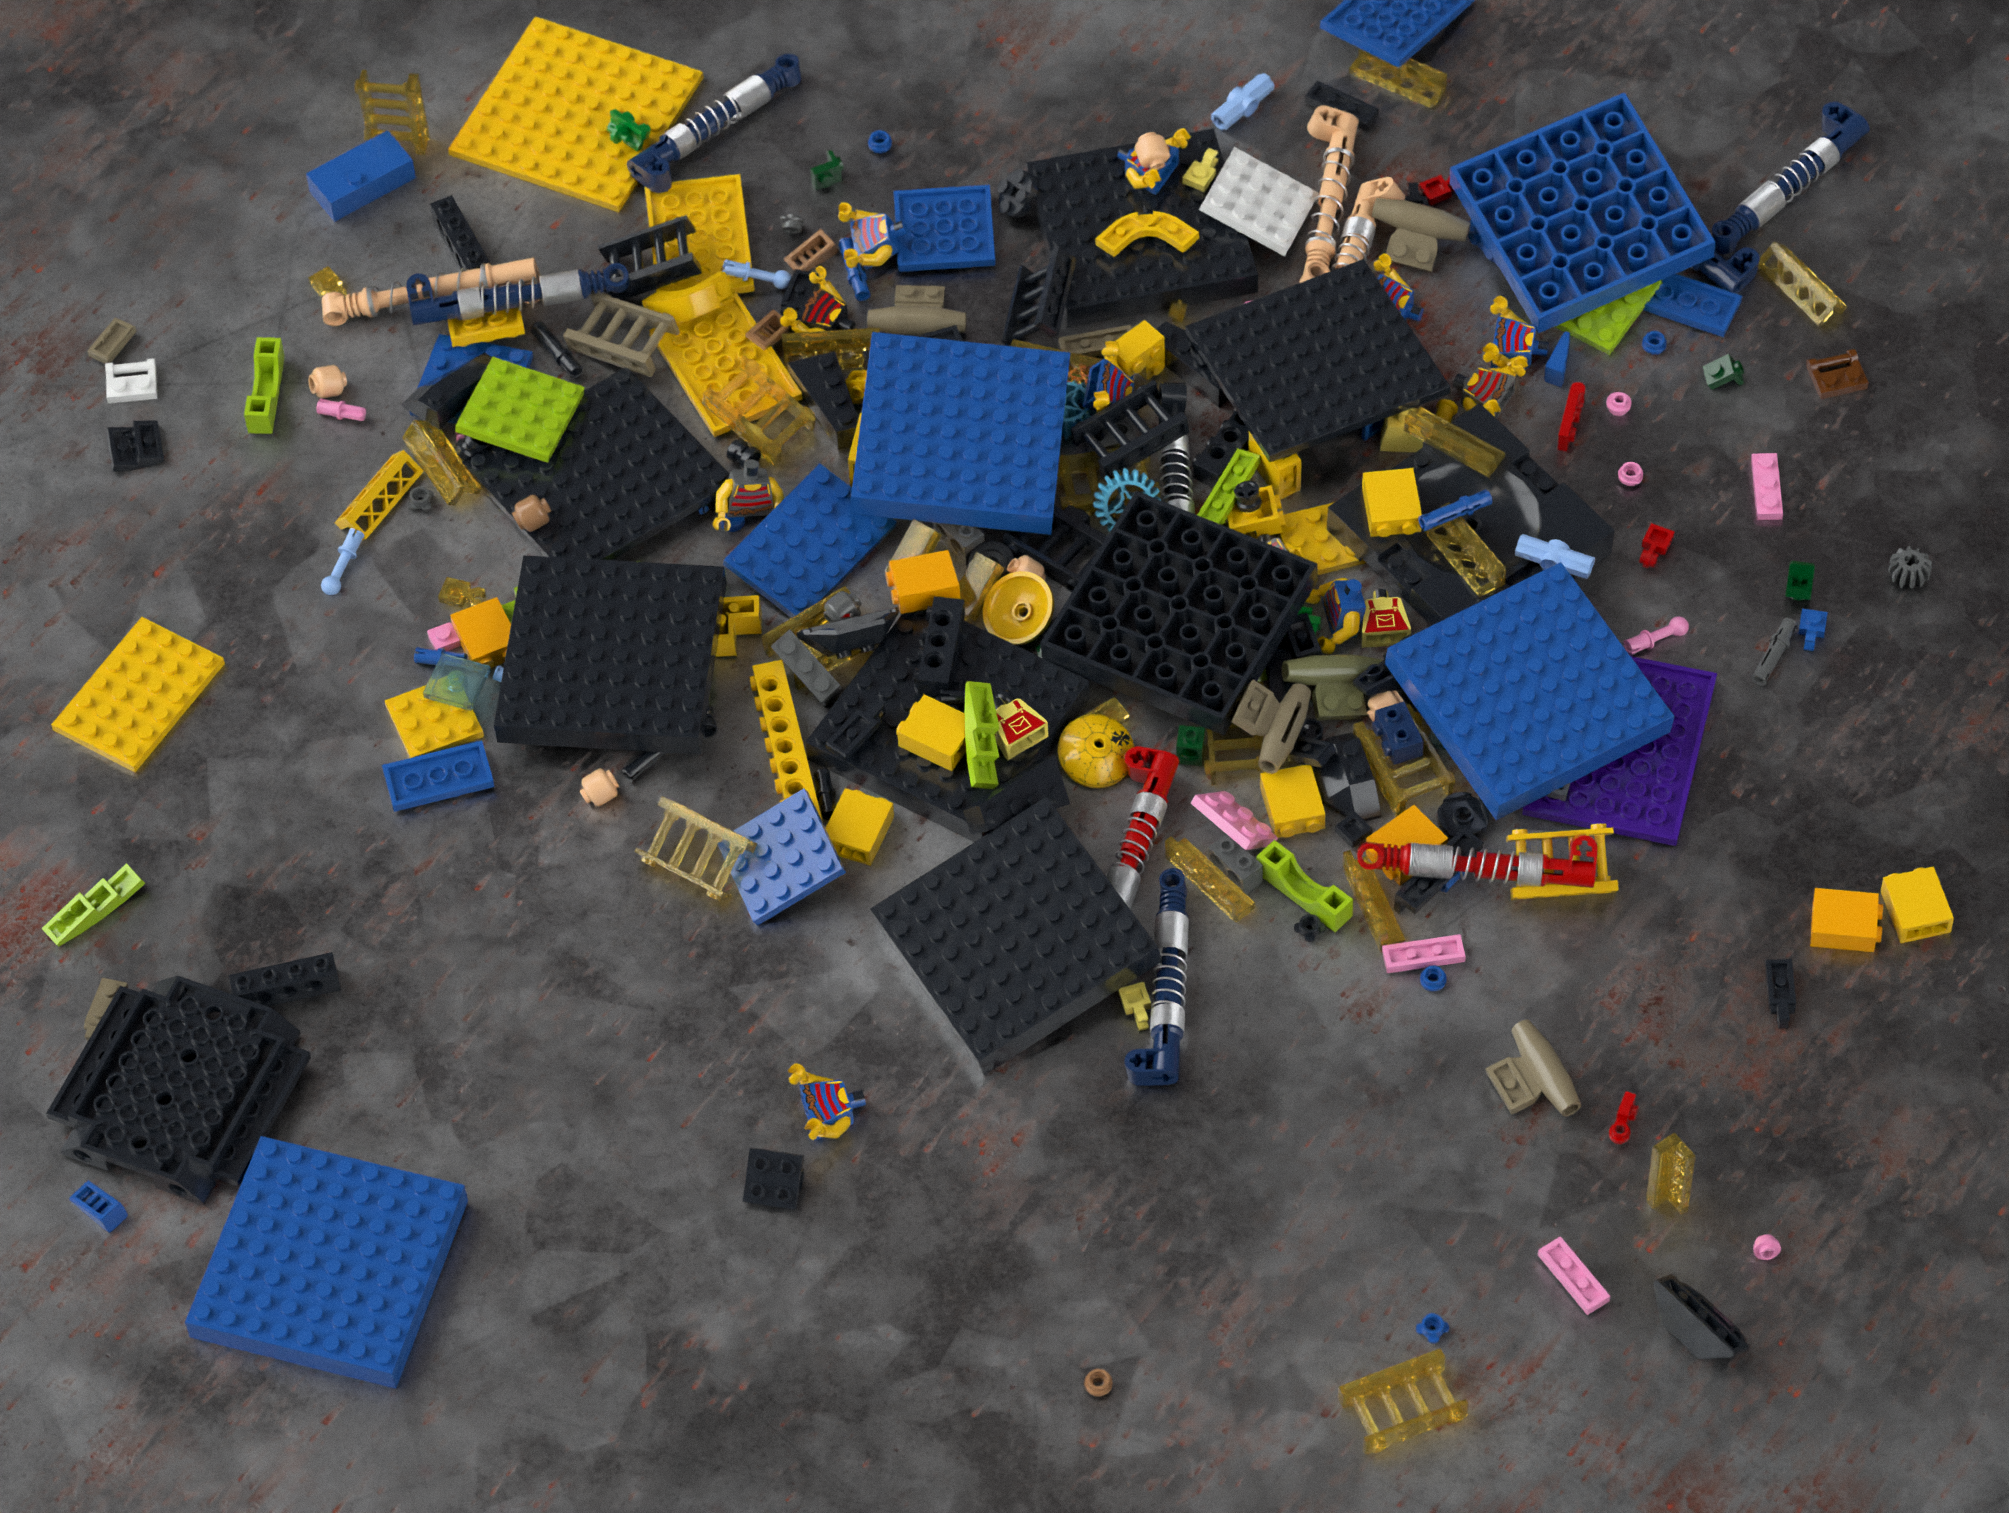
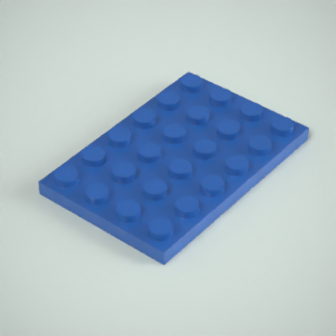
M1344 0L1321 20L1320 28L1399 68L1475 0Z
M819 463L723 560V565L801 624L896 527L897 522L887 517L850 514L852 487Z

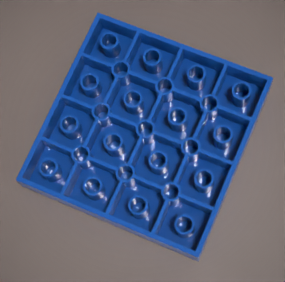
M1625 92L1450 167L1451 186L1531 323L1536 327L1538 334L1714 257L1715 241Z
M872 332L851 492L850 514L1051 535L1070 353Z
M1561 562L1387 648L1385 665L1495 820L1666 735L1672 728L1674 720L1672 712Z
M261 1136L185 1320L190 1338L396 1389L468 1203L465 1185Z

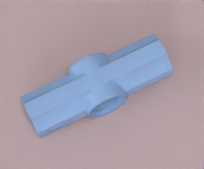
M1263 73L1258 74L1243 88H1234L1230 92L1227 101L1211 114V120L1222 131L1223 129L1227 130L1243 115L1245 117L1251 116L1257 109L1258 103L1274 90V83L1268 75Z
M1525 534L1520 536L1515 550V556L1539 563L1544 570L1561 562L1570 574L1585 579L1589 578L1595 561V557L1570 550L1569 546L1563 541L1554 539L1546 542Z

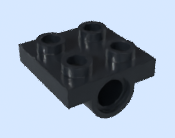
M749 1148L742 1202L796 1210L804 1181V1155Z

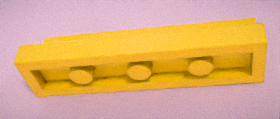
M404 450L393 454L335 521V524L341 530L347 527L355 529V534L357 530L361 531L364 534L362 541L366 540L424 470ZM405 463L414 471L410 478H402L401 467ZM389 482H397L396 495L387 494V484ZM374 499H382L383 510L381 512H373L372 501ZM360 516H368V528L365 531L355 523Z

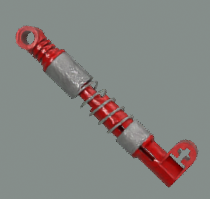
M1141 746L1130 748L1124 757L1129 777L1136 782L1144 783L1142 790L1138 791L1130 810V818L1127 819L1129 827L1123 830L1124 840L1119 841L1121 849L1115 852V856L1121 862L1112 863L1107 873V879L1130 910L1141 882L1140 874L1145 871L1143 863L1149 860L1148 852L1153 849L1152 841L1157 837L1156 829L1161 826L1168 805L1167 796L1180 762L1179 758L1171 752ZM1118 853H1121L1122 859L1117 856ZM1142 864V871L1138 873L1136 871L1137 866Z
M1585 833L1578 834L1571 840L1569 859L1549 858L1547 854H1532L1521 851L1519 855H1516L1514 851L1512 854H1502L1501 850L1498 853H1488L1487 849L1484 852H1476L1475 857L1473 847L1470 850L1469 856H1462L1459 846L1456 849L1455 855H1453V846L1450 847V845L1442 846L1408 842L1405 845H1401L1400 848H1398V845H1394V848H1391V844H1387V847H1384L1383 843L1365 842L1358 848L1357 860L1363 868L1368 870H1382L1383 867H1385V870H1389V867H1392V871L1399 868V871L1403 872L1404 875H1414L1417 877L1451 879L1454 871H1460L1462 880L1466 879L1468 872H1473L1476 882L1483 878L1488 879L1490 883L1493 880H1502L1503 884L1507 883V881H1515L1520 886L1544 887L1546 884L1594 888L1598 848L1595 840ZM1582 841H1586L1587 845L1591 846L1590 850L1585 851L1586 857H1593L1592 862L1573 860V855L1581 856V851L1576 847L1581 845ZM1374 849L1378 854L1377 859L1371 863L1364 861L1362 855L1365 850ZM1542 870H1562V874L1542 872Z

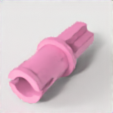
M321 398L316 407L318 414L333 416L338 420L349 418L363 421L366 415L365 408L347 405L343 400L335 402Z

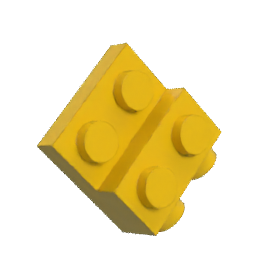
M1272 485L1259 488L1262 505L1258 510L1250 513L1242 512L1238 509L1236 502L1227 517L1230 529L1243 534L1256 531L1257 537L1263 534L1273 535L1282 533L1281 526L1286 525L1283 510L1277 511L1282 509L1279 494L1274 495Z

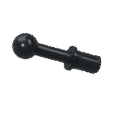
M965 688L963 690L940 689V702L951 706H962L965 709ZM1000 690L993 694V699L1000 697L1006 704L1015 700L1012 692L1008 690Z

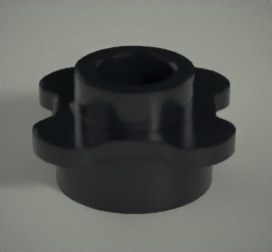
M1313 914L1304 915L1300 922L1294 925V931L1303 935L1307 942H1313L1319 933H1324L1326 930L1325 924L1320 923V919Z

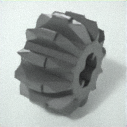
M1908 546L1906 551L1899 548L1897 553L1891 556L1888 572L1889 575H1892L1893 582H1900L1901 588L1909 585L1912 590L1914 585L1922 587L1924 581L1930 579V571H1932L1933 565L1932 561L1929 560L1928 553L1921 554L1920 547L1917 550H1912Z

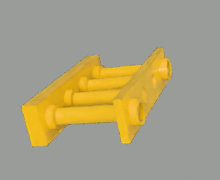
M1592 824L1591 829L1543 833H1528V829L1512 830V835L1506 837V843L1515 842L1516 855H1519L1520 851L1527 852L1526 841L1542 840L1543 854H1547L1549 858H1554L1552 839L1568 838V846L1570 847L1573 837L1582 833L1588 834L1591 837L1594 836L1598 851L1596 862L1597 877H1595L1594 888L1546 884L1544 887H1533L1516 884V887L1510 889L1511 900L1616 893L1619 891L1618 880H1611V876H1608L1605 836L1612 835L1614 829L1607 828L1606 824ZM1573 855V860L1580 861V856ZM1544 869V872L1555 873V870Z

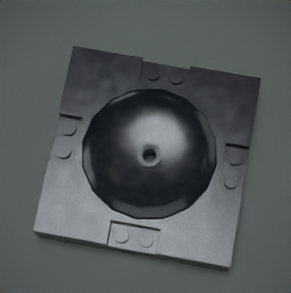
M1480 403L1423 441L1421 449L1390 470L1413 468L1422 515L1459 501L1460 497L1465 495L1469 497L1485 489L1492 496L1493 503L1491 505L1474 511L1472 515L1460 516L1427 531L1421 528V532L1410 535L1395 534L1387 537H1371L1361 484L1328 507L1326 528L1344 547L1347 546L1355 553V557L1359 562L1363 559L1427 621L1426 628L1544 571L1539 563L1515 556L1518 540L1522 534L1546 542L1554 539L1563 541L1569 546L1570 550L1595 557V565L1612 553L1615 530L1564 482L1559 485L1529 456L1530 450ZM1570 574L1573 579H1576L1578 577L1576 575Z

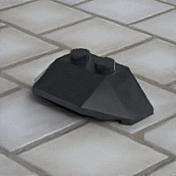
M898 607L803 629L796 634L798 639L825 656L831 657L836 655L837 659L852 656L851 651L860 649L861 654L874 651L876 649L875 646L883 642L900 611Z
M1352 732L1326 738L1325 741L1332 742L1336 751L1322 768L1312 766L1324 803L1347 817L1356 812L1364 821L1381 818L1375 779L1360 738Z
M1673 1274L1659 1278L1654 1282L1660 1322L1668 1329L1672 1336L1678 1338L1688 1348L1691 1354L1699 1359L1732 1358L1748 1351L1750 1347L1746 1343L1742 1332L1701 1293L1688 1284L1678 1281L1679 1279Z

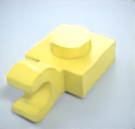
M1208 148L1201 163L1194 160L1183 176V183L1205 192L1216 176V169L1214 167L1218 162V159L1215 158L1218 151Z
M1144 982L1120 988L1118 992L1125 1014L1134 1013L1139 1031L1149 1029L1146 1010L1152 1008Z

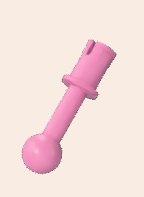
M1680 616L1674 617L1670 620L1668 626L1651 633L1648 630H1643L1639 635L1624 640L1623 643L1625 645L1623 647L1630 656L1644 649L1650 650L1654 647V642L1670 635H1685L1689 629L1688 621Z

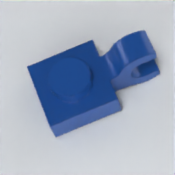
M1802 608L1798 634L1806 636L1804 650L1814 651L1816 637L1824 638L1828 612Z

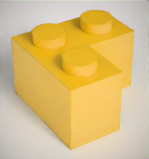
M1146 320L1116 340L1119 344L1118 364L1129 377L1138 373L1147 381L1154 375L1160 374L1165 368V337Z
M759 595L724 597L716 657L737 656V635L762 634V610Z

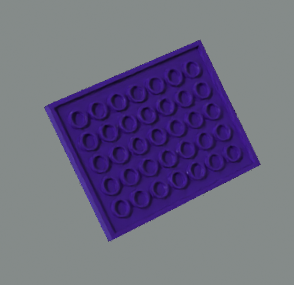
M1630 656L1674 715L1671 731L1571 782L1565 801L1544 796L1524 806L1522 815L1591 829L1592 824H1606L1607 828L1614 829V834L1676 846L1716 684L1717 673Z

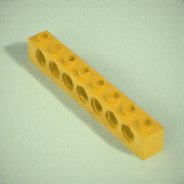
M777 660L752 665L753 676H749L751 690L757 691L758 695L754 697L756 711H762L763 717H759L761 731L767 732L768 737L764 738L767 753L772 752L773 758L769 759L772 774L777 773L778 779L774 780L777 795L782 794L783 800H779V802L805 788L822 820L783 661Z

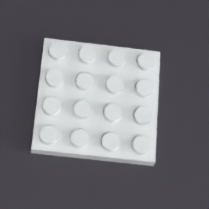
M1234 147L1199 210L1285 256L1319 193Z

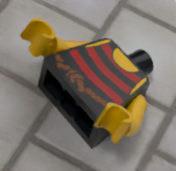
M818 266L815 270L820 277L812 272L809 275V279L812 283H819L821 286H815L798 312L793 308H787L783 312L784 315L780 318V323L785 327L791 325L794 333L807 342L825 341L830 343L834 341L839 332L852 335L856 323L848 320L846 302L832 283L824 279L827 275L825 268Z

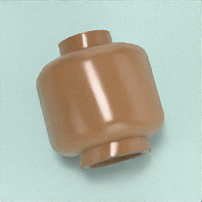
M530 495L515 504V511L512 514L521 530L526 529L529 532H533L549 522L548 513L551 512V508L545 498L540 500L536 495Z

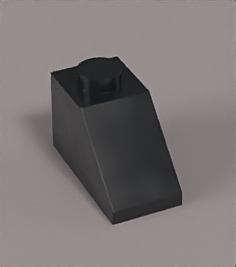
M1308 613L1297 615L1286 633L1292 648L1293 658L1322 655Z

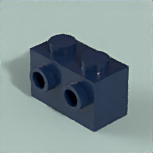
M1404 701L1375 710V721L1372 722V728L1375 735L1380 736L1383 752L1386 757H1390L1393 765L1423 756V740Z

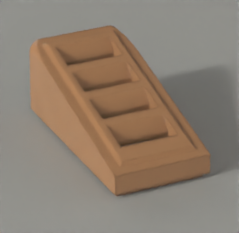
M820 229L785 257L784 261L793 271L795 269L809 271L833 257L839 250L836 244ZM813 249L817 251L815 255L811 252ZM807 254L810 259L806 260L803 255ZM796 259L803 263L800 267L795 262Z
M773 309L752 327L745 336L762 350H766L786 336L791 325L788 327L783 326L780 323L782 316Z

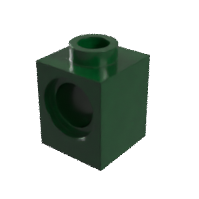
M1179 725L1176 744V756L1180 760L1179 764L1202 766L1205 749V728Z

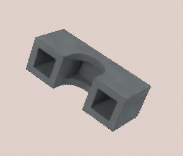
M790 629L771 646L824 707L844 690Z

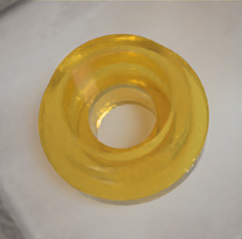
M1178 299L1177 303L1172 302L1168 317H1172L1171 323L1174 324L1176 322L1182 323L1187 309V304L1182 303L1180 299Z

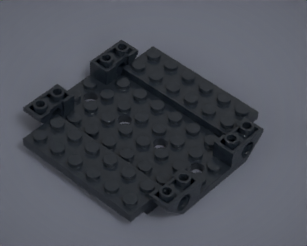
M178 975L158 981L153 991L142 988L140 992L120 986L46 1112L48 1119L75 1128L71 1131L60 1153L109 1171L112 1164H116L153 1177L157 1189L205 1205L216 1185V1181L213 1178L238 1187L240 1186L260 1137L268 1136L311 1058L310 1052L294 1046L300 1035V1030L273 1008ZM210 1013H221L217 1019L210 1020L207 1018ZM189 1054L196 1055V1059L192 1062L183 1061V1058ZM162 1098H172V1101L167 1105L158 1104ZM140 1140L147 1141V1145L141 1149L133 1147Z

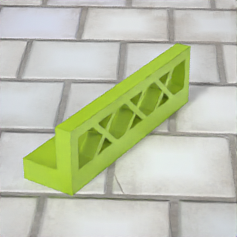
M1237 449L1197 515L1223 525L1237 501L1234 493L1235 487L1241 482L1250 481L1261 463L1260 455Z

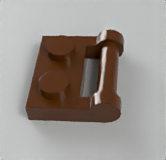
M1855 349L1847 350L1845 354L1819 360L1813 358L1806 361L1808 372L1820 399L1868 389L1869 382L1858 360V354ZM1845 363H1849L1850 365L1849 367L1840 368L1823 373H1820L1819 369H1824Z

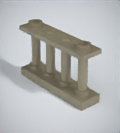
M594 291L591 292L592 295L590 297L595 308L582 329L575 331L567 328L563 334L568 348L571 351L652 377L656 368L651 354L665 332L677 336L680 332L675 318L668 313L662 314L613 298L607 293L595 294ZM604 311L615 315L601 337L596 338L589 335ZM624 318L635 321L622 344L617 345L610 342ZM645 325L656 328L642 351L638 352L630 349Z

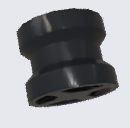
M1244 481L1235 487L1234 493L1237 498V507L1240 511L1250 513L1261 507L1262 500L1257 483Z

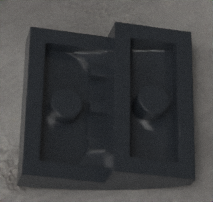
M158 420L133 421L132 427H107L106 436L112 472L141 469L164 462Z

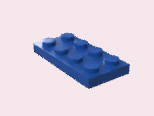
M1674 274L1662 279V284L1655 291L1651 300L1647 301L1643 311L1724 337L1742 302V296Z
M482 740L382 765L394 812L495 787Z

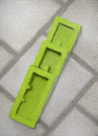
M968 681L965 685L964 712L967 764L971 787L995 789L999 785L994 763L999 757L995 733L1000 728L991 684Z
M126 863L108 881L102 878L85 895L79 892L42 929L59 947L109 915L138 891L145 882Z

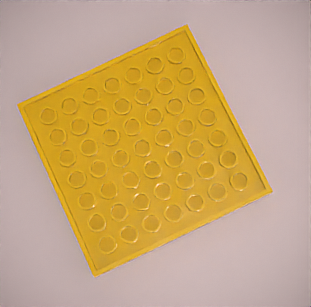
M534 17L448 148L450 156L619 213L638 184V181L633 178L627 168V161L659 141L663 133L673 128L703 80V72ZM617 109L621 113L628 111L633 114L635 123L638 125L646 123L650 126V136L644 140L642 150L636 151L623 141L615 144L610 140L611 133L607 131V126L611 120V110Z

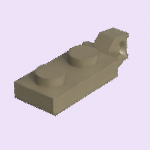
M107 978L101 979L85 1019L84 1030H86L84 1037L87 1042L119 987L129 988L126 982Z

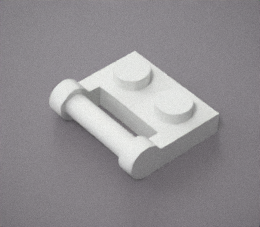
M155 358L147 359L145 362L114 365L113 362L105 363L108 404L157 399ZM148 371V374L115 378V374Z

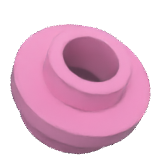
M1622 392L1612 393L1607 398V408L1613 415L1622 416L1630 410L1631 398Z
M1627 462L1619 469L1618 478L1621 483L1634 486L1642 481L1643 470L1637 463Z
M1772 1235L1758 1237L1753 1246L1754 1255L1761 1260L1773 1259L1781 1251L1779 1241Z

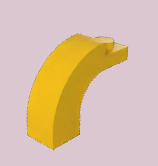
M717 272L701 283L684 290H659L642 300L644 308L662 314L668 313L675 318L676 322L698 317L720 307V301L732 295L725 272Z

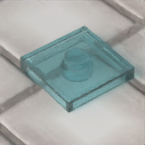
M442 653L423 692L424 698L471 711L491 671L490 666Z

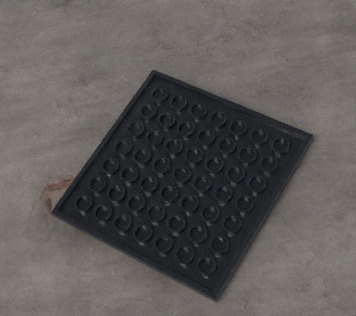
M1364 259L1185 326L1186 334L1269 463L1451 394V386Z
M627 368L621 369L584 391V395L548 463L493 444L479 451L470 460L462 461L466 472L519 529L520 527L512 514L515 511V504L530 495H536L540 500L546 499L551 508V512L548 513L549 522L533 532H529L526 529L521 530L544 557L613 560L715 500L717 490L730 476L726 469Z

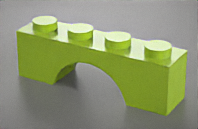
M257 337L253 356L254 385L252 395L247 396L244 418L248 433L273 434L285 354L281 338Z
M1273 840L1257 855V860L1263 865V879L1308 913L1317 916L1320 922L1324 923L1332 931L1336 932L1353 916V899L1334 884L1330 887H1324L1310 879L1298 865L1294 854L1277 841Z

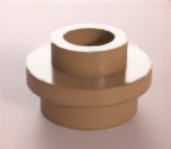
M1102 1369L1092 1370L1085 1378V1388L1093 1396H1104L1112 1388V1378ZM1102 1382L1103 1385L1095 1386L1094 1383Z

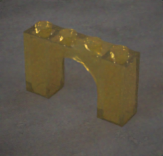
M913 519L891 561L933 553L942 535ZM977 552L965 574L958 581L960 599L965 600L964 621L970 618L976 622L983 609L986 596L1005 569L997 562ZM889 565L886 568L885 572H889Z

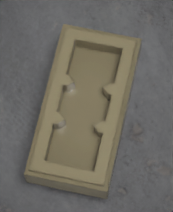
M115 317L88 349V356L104 364L111 363L136 333L135 326Z

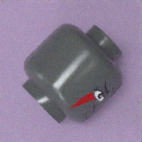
M840 591L825 603L823 615L829 623L861 616L859 606L862 603L854 593L849 595L845 591Z

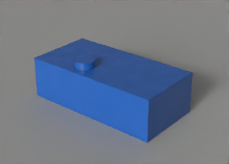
M388 130L306 173L310 193L334 222L416 178L413 159Z

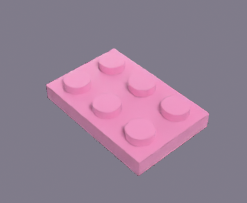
M1226 791L1198 794L1191 801L1194 807L1245 850L1264 848L1273 840L1277 841L1278 839L1271 832L1272 830L1268 825L1254 818L1253 813L1249 809L1241 807L1234 801V796Z

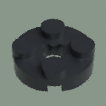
M1019 168L1010 173L1006 179H1002L997 186V190L1000 192L998 199L999 211L1014 218L1026 215L1032 205H1029L1032 197L1036 198L1038 194L1037 178L1028 171Z
M1456 792L1448 795L1443 800L1437 811V823L1440 830L1448 837V840H1451L1463 827L1477 838L1486 833L1490 812L1480 797L1477 799L1471 796L1472 793ZM1459 813H1464L1465 816L1470 817L1467 820L1459 819Z

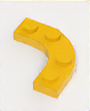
M1153 211V214L1138 215V212L1126 215L1111 224L1096 238V245L1115 257L1137 238L1151 236L1168 242L1184 253L1199 239V232L1170 214Z

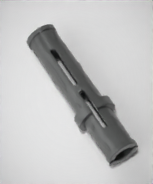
M1784 618L1776 634L1771 636L1769 647L1751 676L1755 684L1760 686L1766 685L1782 653L1790 646V639L1798 627L1793 619Z

